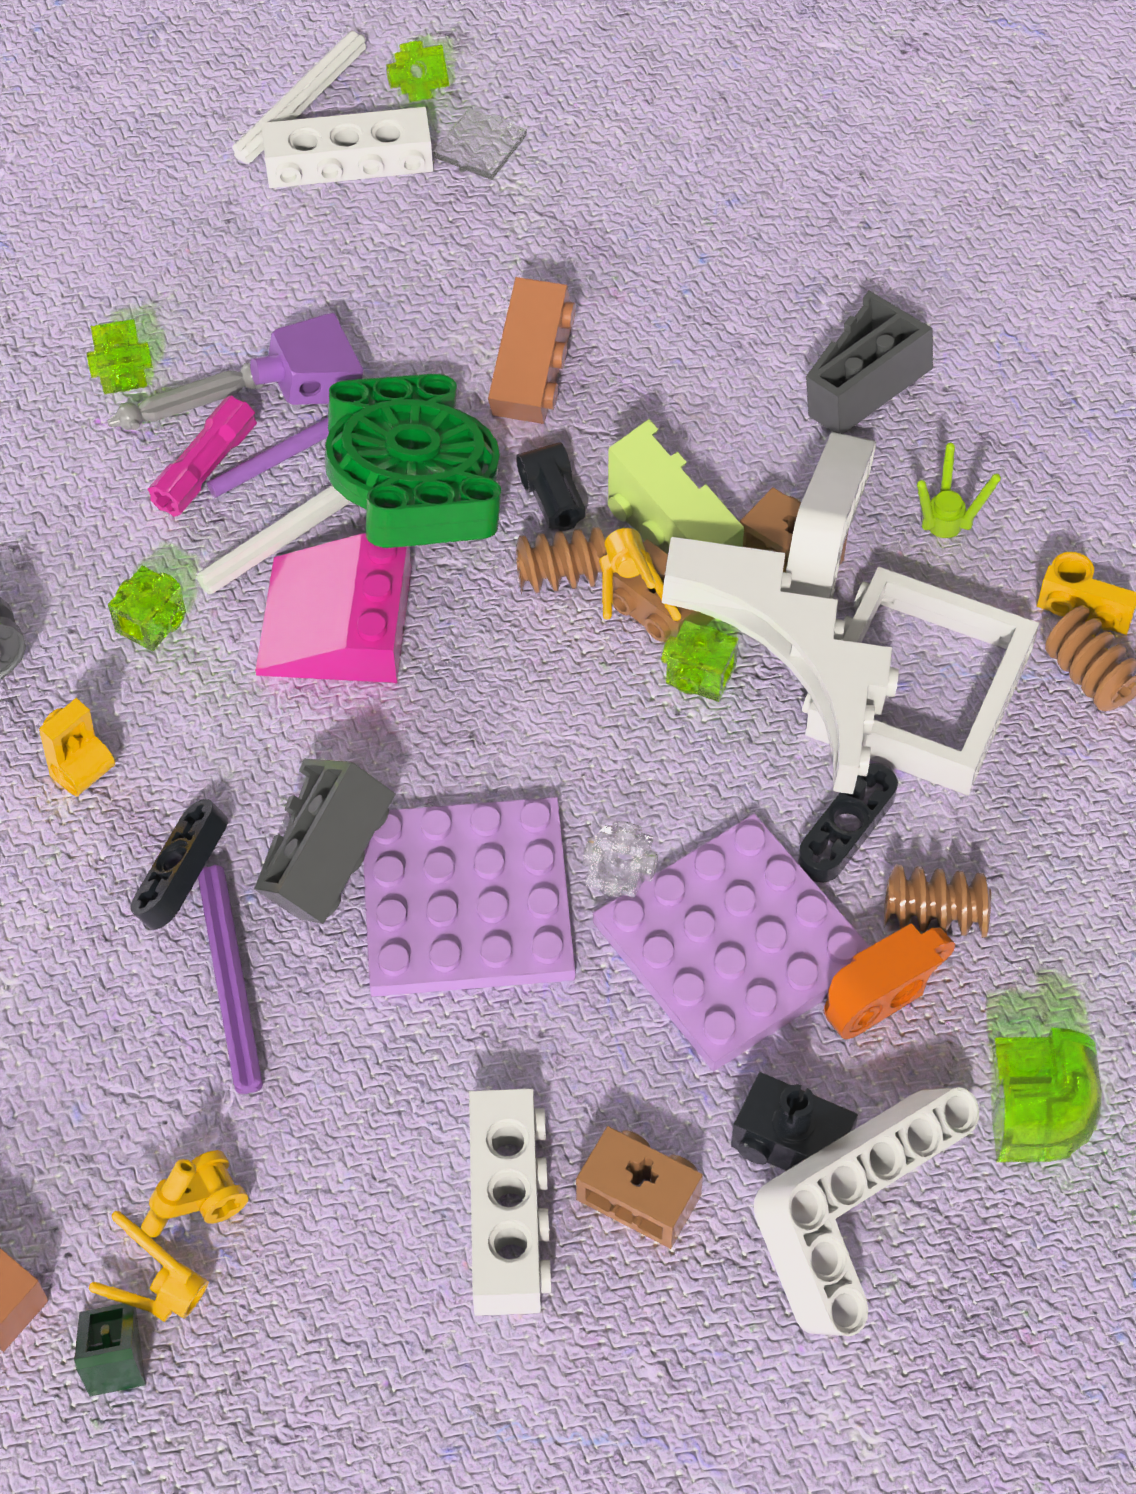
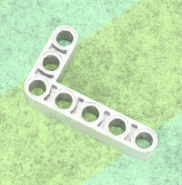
M831 432L796 517L786 573H792L789 593L833 599L843 544L870 474L876 441Z
M960 1087L917 1091L767 1182L758 1190L754 1200L755 1217L795 1319L804 1331L812 1334L853 1336L864 1328L868 1319L867 1300L835 1219L969 1135L975 1129L979 1120L978 1103L970 1091Z

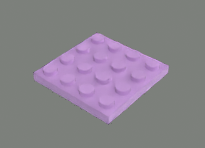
M558 797L389 810L387 820L374 832L365 849L363 861L371 997L575 980Z
M755 813L593 912L594 925L713 1072L828 998V990L837 972L850 964L854 955L870 947Z

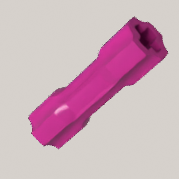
M233 396L224 398L207 418L204 428L174 463L166 466L149 486L150 500L159 510L165 511L173 517L182 514L201 491L202 483L227 453L237 447L257 424L254 417L255 412L245 401H240Z

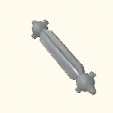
M244 363L240 372L228 370L147 397L138 406L132 403H123L119 406L116 414L107 420L109 427L137 430L142 420L155 422L228 396L236 395L243 387L260 389L263 387V384L256 385L254 383L250 363Z

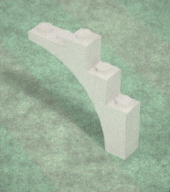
M671 537L662 603L698 611L733 625L762 643L785 663L811 695L825 724L833 757V791L853 794L857 776H867L871 747L862 746L863 734L871 735L874 714L881 715L886 696L895 697L899 668L890 667L892 647L842 640L845 620L836 619L838 600L789 593L792 573L783 572L785 553Z

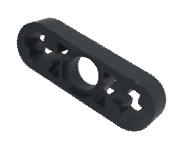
M877 763L869 764L867 776H857L853 794L840 792L801 842L798 864L814 882L824 883L835 879L893 805L898 780L895 773L887 766ZM876 783L882 785L883 789L875 790L868 799L867 805L862 802L865 797L866 787L872 788ZM841 814H852L859 818L862 826L855 831H844L835 824L834 820ZM829 840L834 843L831 847L829 860L824 858L819 863L812 860L813 854L819 856L828 846Z
M209 799L195 802L182 814L131 902V912L149 929H159L176 916L227 827V816Z

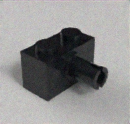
M759 1071L733 1124L731 1147L737 1149L741 1156L753 1163L761 1165L769 1163L787 1171L853 1131L856 1127L858 1114L815 1096L808 1088L805 1091L802 1090V1085H790Z

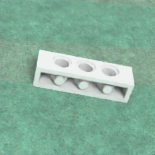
M426 107L262 123L269 188L433 172L431 138Z
M533 1089L469 1091L475 1316L541 1313L540 1294L551 1293L550 1259L539 1260V1241H549L548 1208H537V1190H548L546 1157L536 1158L535 1141L546 1140L545 1108H534ZM506 1144H513L521 1148L520 1152L513 1156H503L496 1152L499 1147ZM506 1194H516L523 1199L520 1204L513 1207H505L496 1202L501 1196ZM511 1244L518 1245L525 1250L520 1257L515 1259H506L498 1254L502 1247Z

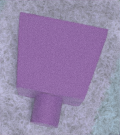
M328 313L275 329L271 333L268 356L252 358L250 362L254 383L260 385L277 382L286 402L292 405L329 404V388L333 384L345 380L362 379L363 368L334 313Z

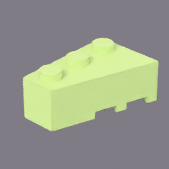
M650 419L609 447L608 507L618 520L626 521L641 534L644 541L648 539L667 554L671 537L743 547L744 527L707 484L700 489L682 470V467L687 463L678 451L670 456L654 438L653 435L657 433L658 428Z

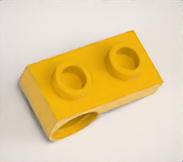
M1064 552L1059 554L1053 560L1052 565H1049L1047 568L1037 607L1048 610L1058 616H1065L1076 607L1081 605L1087 606L1090 614L1086 621L1093 618L1099 619L1102 623V630L1115 631L1127 635L1136 609V592L1092 579L1094 566L1091 560L1081 553Z
M77 698L64 708L61 707L52 711L39 728L50 777L70 794L78 797L115 766V760L111 752L95 736L90 709Z

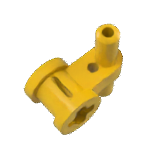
M213 1150L203 1153L191 1161L180 1159L175 1163L168 1178L161 1180L157 1184L149 1199L150 1210L141 1224V1229L149 1237H158L170 1218L200 1211L205 1222L213 1224L229 1219L244 1208L249 1199L248 1195L241 1185H235L227 1170L229 1161L224 1152Z

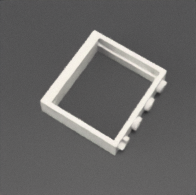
M878 566L871 582L863 581L854 602V608H857L854 617L846 616L844 618L845 624L842 640L861 643L879 605H883L1007 649L962 751L877 720L873 722L871 735L863 734L862 746L871 747V760L969 796L1032 653L1039 623ZM808 693L802 707V712L808 714L805 735L829 744L825 724L811 695Z

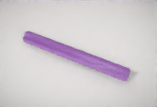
M215 864L211 867H204L198 876L233 1084L238 1094L245 1095L260 1091L263 1082L224 868Z

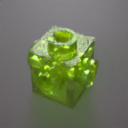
M423 40L399 44L400 52L392 54V63L386 64L390 89L397 88L398 97L408 95L409 102L432 99V91L445 89L450 86L442 45L424 48ZM412 65L419 67L421 70L420 78L412 75Z
M130 319L90 326L94 351L86 352L91 378L100 377L104 395L148 387L145 369L153 368L148 342L139 343L135 320Z
M142 565L131 579H126L122 582L116 592V596L108 603L115 632L153 652L170 632H174L180 627L184 620L186 608L180 584L169 574L163 572L158 574Z
M685 620L677 637L670 636L662 652L661 662L667 664L666 684L674 686L685 694H697L719 702L736 668L739 638L721 633L711 626H700Z

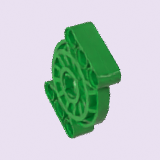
M422 374L345 380L336 382L329 388V433L325 442L326 475L332 486L343 497L366 509V538L375 546L394 548L490 538L498 530L501 486L496 482L500 459L498 443L490 430L480 421L455 409L457 384L449 376Z

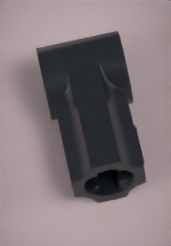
M558 442L516 455L517 468L523 487L527 493L533 492L548 527L558 529L559 531L575 528L576 524L585 518V506L572 480V469L564 445Z

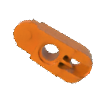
M911 923L853 956L851 963L841 968L832 979L827 994L828 998L823 1009L826 1019L843 1039L854 1038L922 996L930 975L953 953L955 943L940 927L931 928L921 934Z

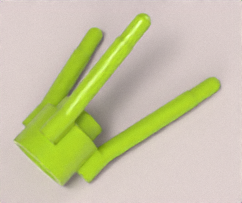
M951 442L946 445L940 493L930 501L926 482L924 480L917 482L918 496L923 514L921 527L940 538H952L957 536L962 529L970 530L975 516L1001 480L999 474L992 475L966 511L965 502L961 496L951 491L955 445Z

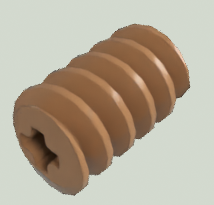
M593 527L589 541L586 540L582 530L575 529L572 534L571 543H568L562 531H556L551 546L545 534L539 533L536 536L533 548L526 536H519L515 551L521 595L525 581L530 582L535 593H540L543 579H548L553 591H559L562 577L567 578L572 589H577L580 575H585L590 587H595L598 573L602 572L599 559L607 555L604 544L606 539L601 529Z
M1081 605L1067 613L1055 625L1046 640L1045 650L1051 658L1057 659V663L1063 671L1069 672V676L1075 684L1082 685L1081 689L1087 697L1094 698V704L1099 710L1104 712L1115 710L1136 697V675L1133 676L1136 671V658H1129L1120 663L1127 652L1126 648L1118 644L1108 650L1114 640V635L1109 631L1097 635L1102 627L1101 621L1096 618L1086 621L1090 611L1087 606Z
M900 864L894 866L886 887L884 928L891 915L896 914L900 929L908 925L912 916H917L920 931L926 932L932 918H937L939 927L946 933L952 921L956 920L958 921L961 936H967L973 922L979 925L982 938L987 937L991 913V888H988L984 873L975 874L970 886H968L963 871H956L950 884H947L943 869L937 868L930 881L927 882L923 867H915L909 880H907L903 866Z

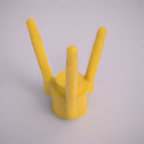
M621 528L610 533L604 543L607 555L599 559L602 569L604 619L612 617L613 573L617 572L624 578H632L640 574L649 589L654 588L661 601L664 586L637 530ZM664 604L672 619L679 621L681 614L677 607Z
M114 1211L112 1213L113 1221L163 1266L150 1286V1290L157 1294V1296L153 1300L98 1282L90 1283V1292L148 1311L163 1322L167 1321L172 1312L185 1319L202 1298L209 1281L184 1264L176 1261L123 1213Z

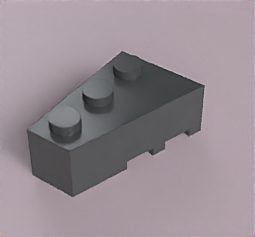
M868 290L863 297L861 309L855 317L849 316L844 323V332L837 342L831 341L806 376L808 416L832 432L844 434L933 369V328Z
M304 758L299 772L304 774L306 778L299 797L297 798L295 795L290 796L284 809L291 814L283 837L280 834L274 836L254 889L299 920L324 924L327 917L332 915L338 908L341 901V892L349 877L363 863L365 849L374 832L387 820L389 815L388 807L396 793L353 762Z

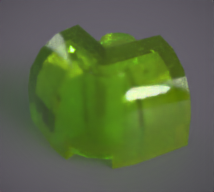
M1052 1027L1048 1037L994 1038L992 1052L997 1097L991 1114L996 1161L1051 1162L1070 1158L1073 1152L1088 1143L1092 1134L1096 1131L1101 1118L1102 1089L1095 1041L1082 1032Z

